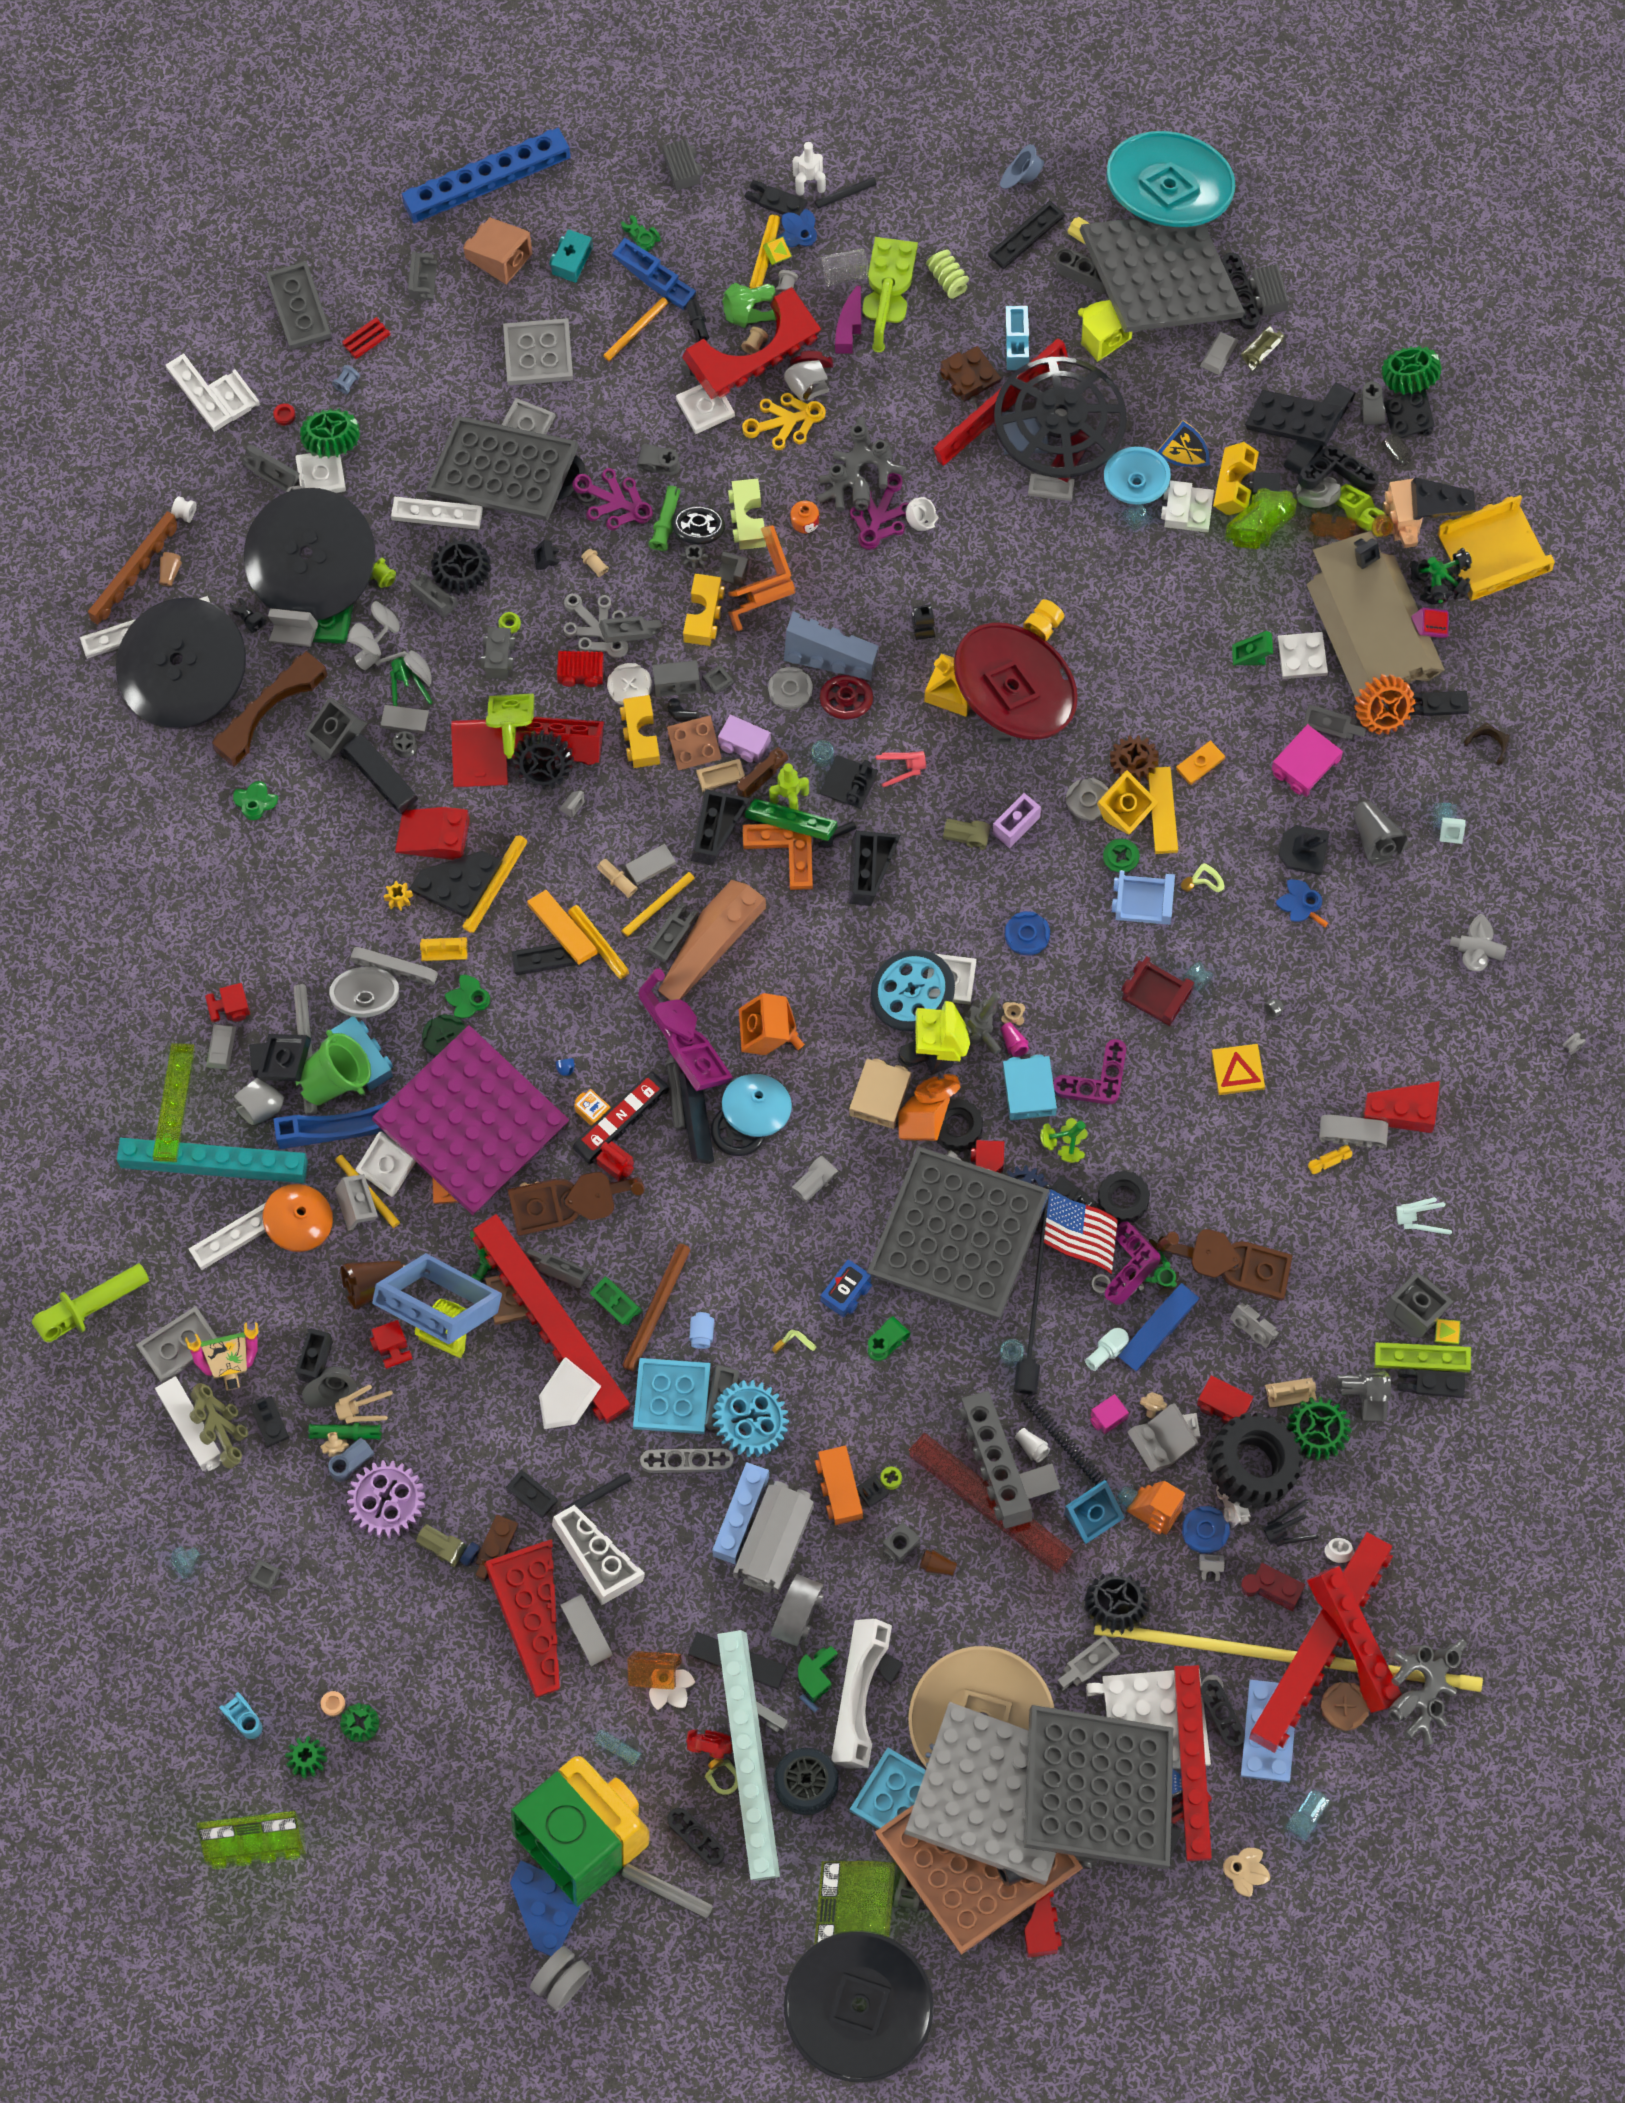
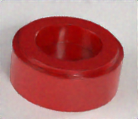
M284 403L274 409L273 416L276 423L286 426L294 422L296 413L290 404Z

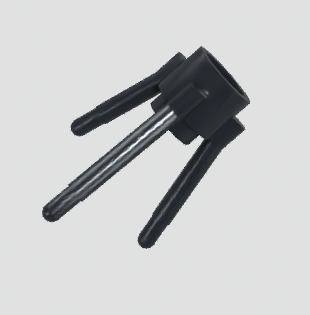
M1308 1499L1298 1503L1263 1527L1270 1545L1276 1543L1277 1547L1284 1544L1319 1538L1318 1535H1307L1284 1539L1287 1536L1285 1528L1306 1519L1307 1515L1303 1514L1285 1523L1281 1521L1309 1502Z

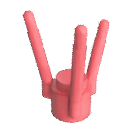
M924 751L910 753L890 752L882 753L875 757L877 760L905 759L907 769L912 770L882 783V787L892 785L914 775H921L920 770L926 769Z

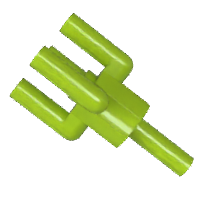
M787 763L778 774V785L769 788L770 803L777 804L779 802L778 795H782L788 798L789 808L799 810L797 795L799 792L803 796L809 794V780L806 777L798 778V772L793 769L790 763Z

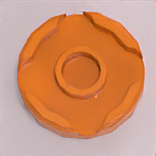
M953 1074L943 1075L944 1078L938 1079V1076H934L924 1080L914 1091L916 1100L919 1103L927 1104L951 1097L960 1089L958 1077Z

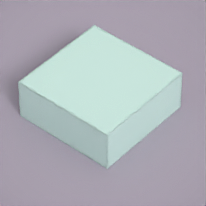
M1443 817L1439 841L1462 844L1465 820Z

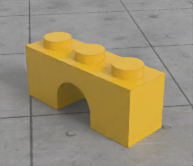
M1245 442L1228 446L1224 449L1213 506L1226 515L1248 510L1251 490L1242 485L1241 481L1245 475L1255 471L1259 452Z
M701 574L694 575L691 601L692 603L702 604L706 609L697 615L687 614L683 631L685 643L710 646L711 639H716L717 626H714L715 619H720L721 606H718L719 599L723 600L725 594V586H722L721 577Z
M650 695L623 699L624 707H620L621 720H626L627 727L623 728L625 741L630 742V748H626L628 762L633 761V768L659 765L660 756L657 737H646L638 732L642 726L654 724Z

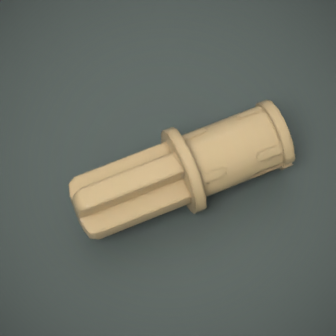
M603 859L598 864L597 869L611 881L610 884L612 886L615 885L627 898L637 891L638 887L624 876V872L619 871L607 859Z

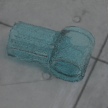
M1312 1789L1303 1801L1300 1809L1294 1812L1285 1828L1306 1842L1330 1800L1321 1792Z

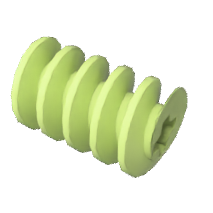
M944 250L932 255L927 260L926 265L929 266L933 276L938 279V283L943 287V290L947 292V296L953 299L967 290L966 284L969 281V277L963 276L964 270L959 269V263H954L955 258L950 256L951 252Z

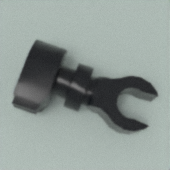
M238 598L242 605L239 608H235L230 603L232 612L235 615L241 616L245 626L251 633H255L266 624V618L260 612L253 613L252 610H248L242 598Z

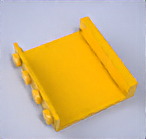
M1521 495L1507 497L1495 505L1488 504L1479 511L1469 515H1462L1455 520L1448 519L1439 526L1437 535L1451 562L1453 561V554L1457 553L1460 548H1464L1471 556V568L1467 571L1461 570V573L1458 574V577L1470 579V590L1467 594L1470 601L1545 574L1553 569L1555 561L1552 555L1545 556L1520 507Z

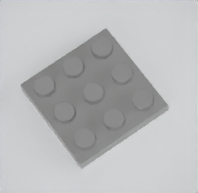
M568 318L503 324L508 386L573 380Z

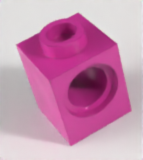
M1114 1394L1091 1410L1092 1418L1090 1421L1097 1431L1101 1429L1106 1434L1127 1420L1129 1412Z

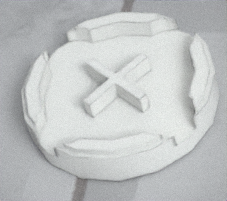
M625 663L617 666L609 675L607 689L610 697L615 702L624 706L623 699L649 695L652 689V680L649 672L641 668L640 665Z

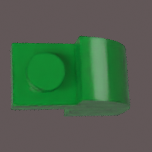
M832 1646L828 1649H820L814 1655L815 1660L813 1661L806 1654L799 1663V1685L813 1703L832 1688L831 1681L822 1672L838 1658V1653Z

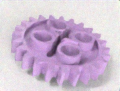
M382 1460L381 1467H377L375 1463H372L373 1470L370 1471L364 1467V1476L356 1474L359 1482H351V1486L355 1490L348 1491V1495L353 1499L347 1500V1504L354 1507L349 1510L350 1515H356L353 1518L355 1524L361 1522L359 1526L361 1530L368 1527V1534L370 1536L374 1531H377L378 1538H381L383 1532H386L388 1538H391L393 1531L400 1536L401 1528L407 1532L409 1531L408 1523L417 1524L414 1516L422 1517L418 1508H425V1504L419 1501L426 1498L425 1493L419 1492L424 1488L423 1484H416L419 1481L418 1475L411 1477L413 1474L411 1468L404 1472L405 1466L403 1463L398 1468H396L394 1461L390 1463V1466H386L385 1461ZM378 1480L387 1481L383 1488H376L375 1483ZM397 1481V1483L393 1486L391 1490L392 1482ZM401 1489L409 1491L404 1498L396 1496L397 1492ZM389 1494L391 1501L386 1500L383 1505V1501L381 1498H386ZM366 1502H376V1506L373 1509L368 1510L364 1508ZM382 1508L380 1517L376 1518V1515L380 1512ZM391 1510L398 1512L394 1519L386 1518V1514Z

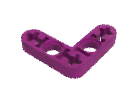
M1112 1039L1107 1043L1101 1080L1060 1075L1053 1082L1055 1095L1061 1098L1107 1105L1116 1103L1120 1095L1126 1055L1125 1043L1119 1039ZM1115 1045L1119 1046L1118 1049L1121 1050L1117 1054L1116 1061L1112 1060L1113 1051L1109 1050L1113 1049ZM1109 1067H1115L1118 1069L1119 1074L1116 1077H1109L1106 1074V1070ZM1061 1082H1066V1086L1073 1087V1083H1077L1076 1094L1072 1093L1073 1088H1065V1091H1060V1087L1057 1085H1061ZM1108 1082L1113 1083L1112 1093L1116 1094L1111 1095V1098H1107L1106 1094L1103 1093L1107 1092ZM1083 1085H1089L1093 1092L1090 1095H1083L1079 1089Z
M1122 1222L1117 1226L1116 1240L1131 1255L1132 1259L1105 1290L1106 1299L1115 1305L1123 1304L1160 1262L1159 1252L1137 1228L1128 1222ZM1126 1232L1130 1235L1129 1238H1126ZM1141 1241L1139 1248L1133 1251L1135 1244ZM1136 1271L1135 1277L1129 1281L1131 1273Z

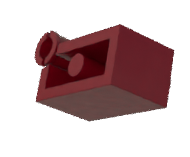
M1261 1563L1256 1575L1248 1574L1244 1576L1241 1589L1244 1595H1248L1247 1597H1252L1258 1592V1595L1293 1612L1306 1584Z

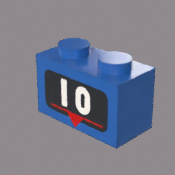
M848 1259L820 1295L821 1303L843 1318L847 1313L852 1314L858 1306L857 1299L861 1294L865 1296L872 1287L870 1283L871 1275Z

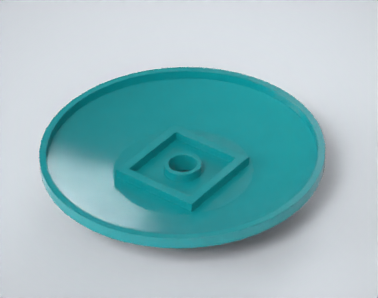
M1153 131L1132 136L1114 149L1107 164V183L1117 201L1134 215L1159 225L1191 227L1208 223L1226 211L1232 202L1235 192V177L1226 159L1207 143L1182 133Z

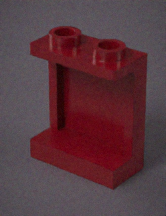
M1146 956L1143 962L1140 960L1137 962L1133 970L1135 974L1132 979H1127L1121 988V991H1123L1122 1000L1171 1026L1192 993L1195 982L1188 978L1185 981L1178 979L1150 962L1151 958Z

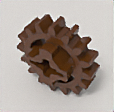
M1129 735L1128 741L1121 738L1120 745H1113V751H1110V767H1113L1114 774L1120 773V776L1128 770L1140 782L1141 777L1149 779V772L1155 774V767L1159 766V752L1155 750L1154 743L1149 745L1148 738L1141 741L1140 735L1136 739H1132L1131 735Z

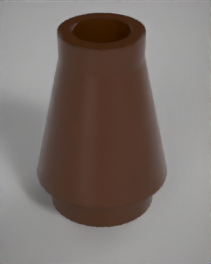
M933 1549L931 1551H924L920 1563V1568L924 1569V1572L950 1576L954 1575L957 1566L956 1562L951 1561Z

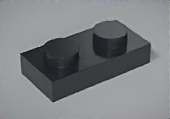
M522 1469L506 1486L507 1491L542 1519L558 1502L554 1495Z

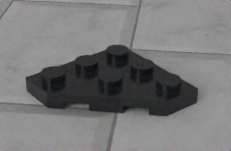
M479 851L422 869L409 889L412 893L469 919L500 867L502 859L484 851Z

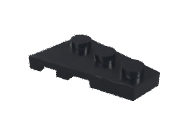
M1416 477L1411 481L1413 520H1420L1422 517L1437 518L1441 515H1469L1475 511L1473 490Z

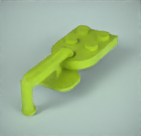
M875 237L868 272V282L874 292L864 298L862 309L863 315L867 319L876 320L874 343L872 345V349L875 352H882L885 349L883 341L886 322L898 323L903 321L906 316L907 302L901 294L908 290L912 282L918 242Z
M534 694L489 696L486 725L493 728L502 727L504 754L508 759H512L514 754L516 727L529 725L534 718Z

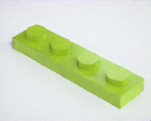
M1376 1342L1374 1368L1470 1373L1471 1347Z

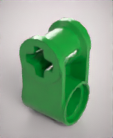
M894 1316L890 1317L869 1338V1357L874 1361L884 1360L903 1344L901 1343L902 1341L905 1342L909 1338L911 1332ZM874 1345L877 1347L882 1345V1350L880 1348L874 1349Z

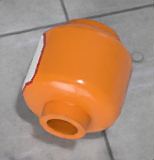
M807 500L800 501L792 507L790 512L791 525L797 532L803 534L810 533L818 527L819 510L814 503Z

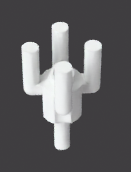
M811 142L804 144V151L800 157L796 156L793 158V175L796 177V194L799 196L804 194V182L806 180L815 179L819 193H824L826 190L823 157L821 154L813 153V144Z

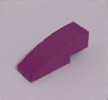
M861 286L855 287L841 311L836 329L835 354H853V334H861Z

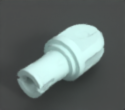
M1122 1328L1110 1330L1098 1341V1349L1085 1359L1086 1365L1091 1370L1096 1371L1108 1358L1115 1359L1129 1343L1128 1333Z

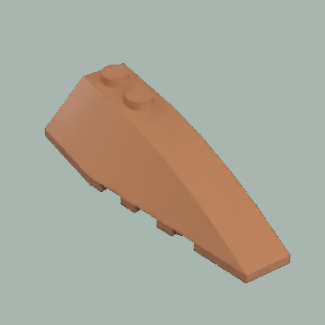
M731 880L699 915L658 992L669 1001L681 1000L766 909L765 898L749 885Z

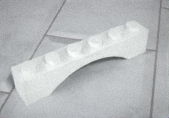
M877 1619L855 1620L831 1758L834 1764L849 1769L869 1767L872 1742L866 1726V1698L874 1671L888 1650L892 1625Z

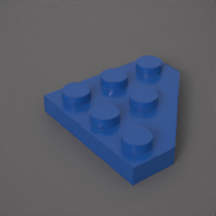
M520 1860L510 1884L533 1948L551 1957L563 1946L581 1905L576 1907L544 1870Z

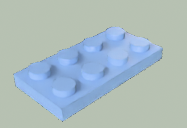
M1259 1680L1249 1681L1240 1777L1290 1782L1295 1728L1290 1726L1287 1732L1290 1735L1284 1748L1278 1747L1275 1753L1249 1739L1254 1725L1279 1683Z

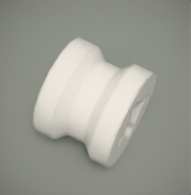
M178 496L173 503L171 513L175 515V518L181 517L184 521L190 523L197 504L191 500L185 501L183 497Z

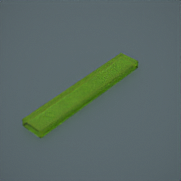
M171 1043L153 1151V1161L177 1162L193 1065L194 1044Z

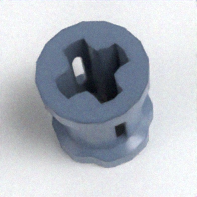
M344 365L342 368L343 372L338 379L333 380L332 385L338 391L348 394L350 392L349 388L355 380L360 378V374L351 366Z

